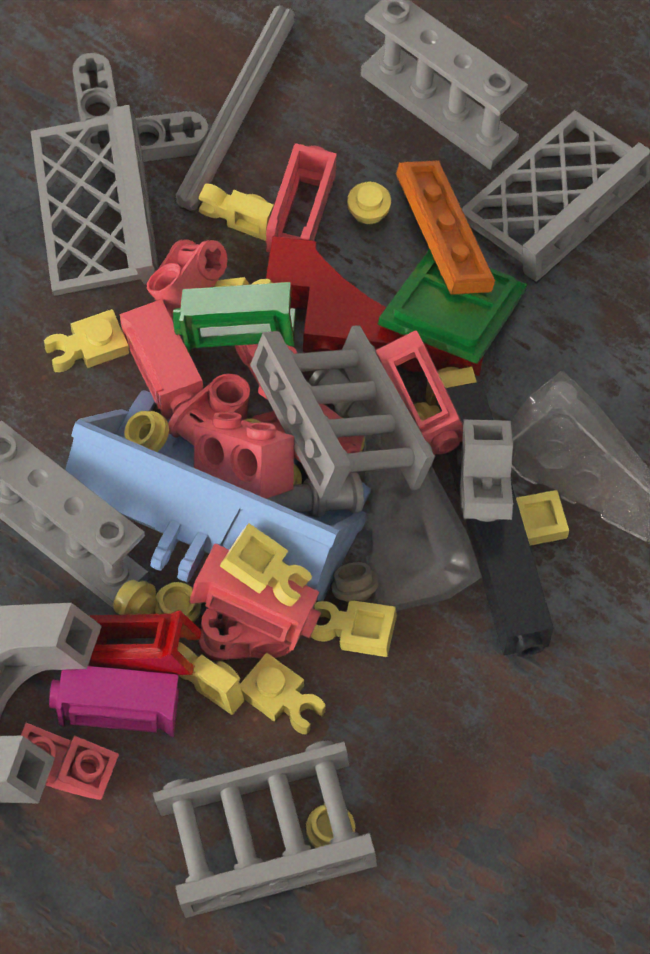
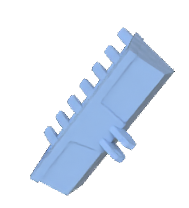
M145 390L139 393L129 411L119 409L81 418L75 422L71 435L74 437L65 470L126 518L163 533L151 559L150 566L159 571L164 568L178 541L190 545L178 567L177 577L184 582L191 580L205 552L210 553L215 543L230 550L241 531L250 523L288 550L282 560L288 566H302L310 572L312 578L306 586L319 591L317 601H324L334 581V572L341 567L357 533L362 530L369 516L368 513L363 511L351 513L348 509L328 511L325 512L324 516L315 518L308 515L307 512L291 510L194 468V446L181 436L175 438L169 434L166 443L158 452L125 439L124 431L128 420L137 412L152 411L156 404L151 393ZM294 458V464L297 466L299 461ZM362 482L364 506L371 492V487Z

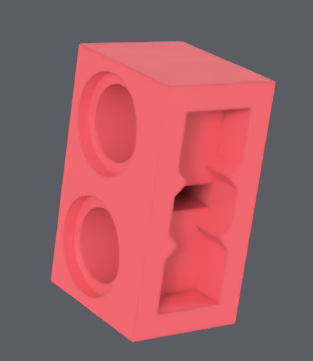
M235 412L216 413L213 415L212 420L194 425V468L267 499L293 490L294 436L275 430V425L270 423H251L242 420V416Z

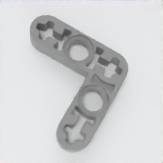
M98 53L81 55L73 64V79L80 121L113 115L112 108L118 106L111 65L108 59ZM88 71H96L98 88L90 89ZM93 103H104L110 108L102 116H93L86 111ZM185 111L136 118L139 134L151 132L158 137L157 142L153 145H141L143 162L195 155L200 150L208 134L206 119L196 112ZM192 129L194 137L186 138L184 130ZM106 130L107 142L109 143V130ZM165 131H170L171 141L166 142ZM98 132L92 133L84 145L100 155L103 149L99 145ZM111 155L108 161L114 164L113 156ZM87 156L88 160L93 163L94 160Z

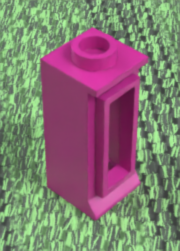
M87 666V669H64L61 672L60 680H52L49 708L56 709L59 726H64L65 720H70L71 725L154 733H157V729H161L169 736L174 737L179 700V689H177L179 677L177 674Z

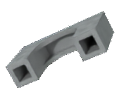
M73 603L0 606V718L9 698L31 676L46 670L87 669L102 625ZM0 736V802L39 803L55 758L24 736Z

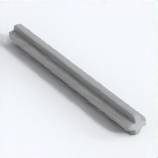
M279 5L272 11L176 193V203L181 208H186L189 211H194L198 208L201 202L198 197L206 183L210 184L295 22V13L292 9H286Z

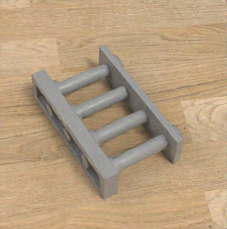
M380 0L365 14V20L385 34V44L361 66V76L482 165L492 170L518 143L519 134L501 122L500 118L527 90L528 84L410 0ZM401 46L405 48L407 51H409L411 54L416 56L418 58V61L406 52H404L401 49ZM434 70L446 79H448L451 82V85L442 78H440L438 75H436L434 73ZM467 94L470 95V96H471L472 98H474L475 100H477V101H478L479 103H481L482 105H484L485 108L483 109L481 106H479V105L476 104L474 101H472L470 98H468V97H467Z
M360 325L351 327L343 349L336 351L294 354L287 347L279 331L262 333L250 367L285 433L294 436V450L321 500L338 498L350 472L399 467L411 490L421 488L435 456L430 444L424 439L379 360L374 346L370 344ZM344 368L352 383L311 386L305 380L302 372ZM362 401L370 416L329 420L324 415L319 404ZM381 434L389 449L347 453L337 438Z
M1 420L0 519L113 608L116 594L129 580L140 582L149 579L148 571L127 555L145 536V532Z
M332 741L317 742L308 746L305 749L306 752L195 782H192L190 779L175 780L167 783L163 790L153 793L161 816L175 814L189 872L186 883L175 886L179 904L185 918L377 866L370 833L359 836V833L352 830L336 772L337 769L349 766L345 742L334 744ZM317 775L334 838L330 840L329 845L311 849V846L304 843L289 782ZM270 788L286 850L282 853L281 858L263 862L261 858L256 856L241 795ZM222 800L238 863L234 866V870L215 875L214 872L208 869L193 808Z

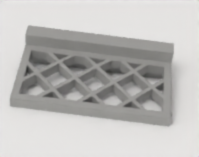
M130 105L112 108L113 115L31 131L51 289L55 296L139 279L142 280L143 284H147L149 278L159 268L138 122ZM109 130L110 142L100 155L84 145L92 133ZM62 139L70 147L60 160L55 163L45 156L43 142ZM78 151L94 160L81 179L65 169ZM111 155L113 156L114 164L108 161ZM46 165L52 169L48 175ZM102 166L113 172L116 177V181L106 194L89 185ZM60 175L76 184L62 203L52 197L49 188ZM84 190L100 200L87 218L70 209ZM117 194L119 198V204L113 200ZM51 205L57 208L54 214L52 213ZM108 206L119 212L122 219L111 235L95 225ZM65 214L82 224L68 243L55 235V227ZM89 230L106 240L92 259L76 249ZM123 233H124L125 244L122 243L121 241H119V239H120V237L123 235ZM57 245L63 248L59 255ZM114 246L127 254L128 268L109 271L100 264ZM71 254L87 264L78 278L61 280L60 268ZM95 270L99 272V274L92 275Z
M574 110L461 209L471 228L523 263V273L537 282L650 181V149L640 142L633 148ZM574 128H577L589 136V142L564 143V137ZM613 152L621 157L615 164L596 165L595 153ZM590 154L591 165L566 167L565 155ZM560 156L561 167L535 169V162L541 157ZM592 177V184L587 189L567 190L568 178ZM562 179V191L537 192L536 180ZM531 181L532 193L506 194V188L512 182ZM563 203L564 209L557 215L538 216V204ZM533 204L532 217L507 218V206ZM502 206L503 218L483 219L477 215L484 207ZM534 228V236L523 245H520L508 236V230Z

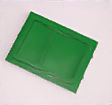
M429 249L380 315L377 325L403 335L417 330L425 344L478 364L526 292L528 284L517 281L508 274L490 268L495 279L492 292L450 295Z

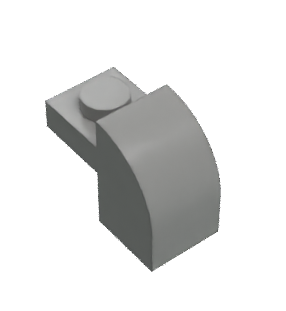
M464 419L461 452V508L464 511V518L478 519L485 522L497 519L512 520L511 466L513 439L511 421Z

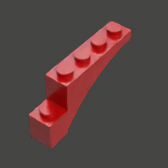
M272 236L266 279L271 280L272 283L291 282V308L307 309L303 335V353L342 350L352 326H361L375 350L405 336L377 325L379 317L386 307L371 299L345 280L318 253L316 241ZM425 344L437 371L446 367H457L458 369L473 367L475 376H480L483 357L478 364ZM417 357L398 365V367L411 372L423 371Z

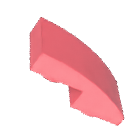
M26 722L20 736H24L55 758L45 785L72 794L101 800L119 754L77 736H74L72 740H68Z

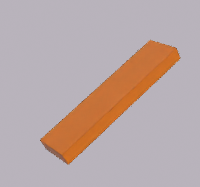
M440 162L399 163L396 172L397 178L450 295L492 292L495 279Z

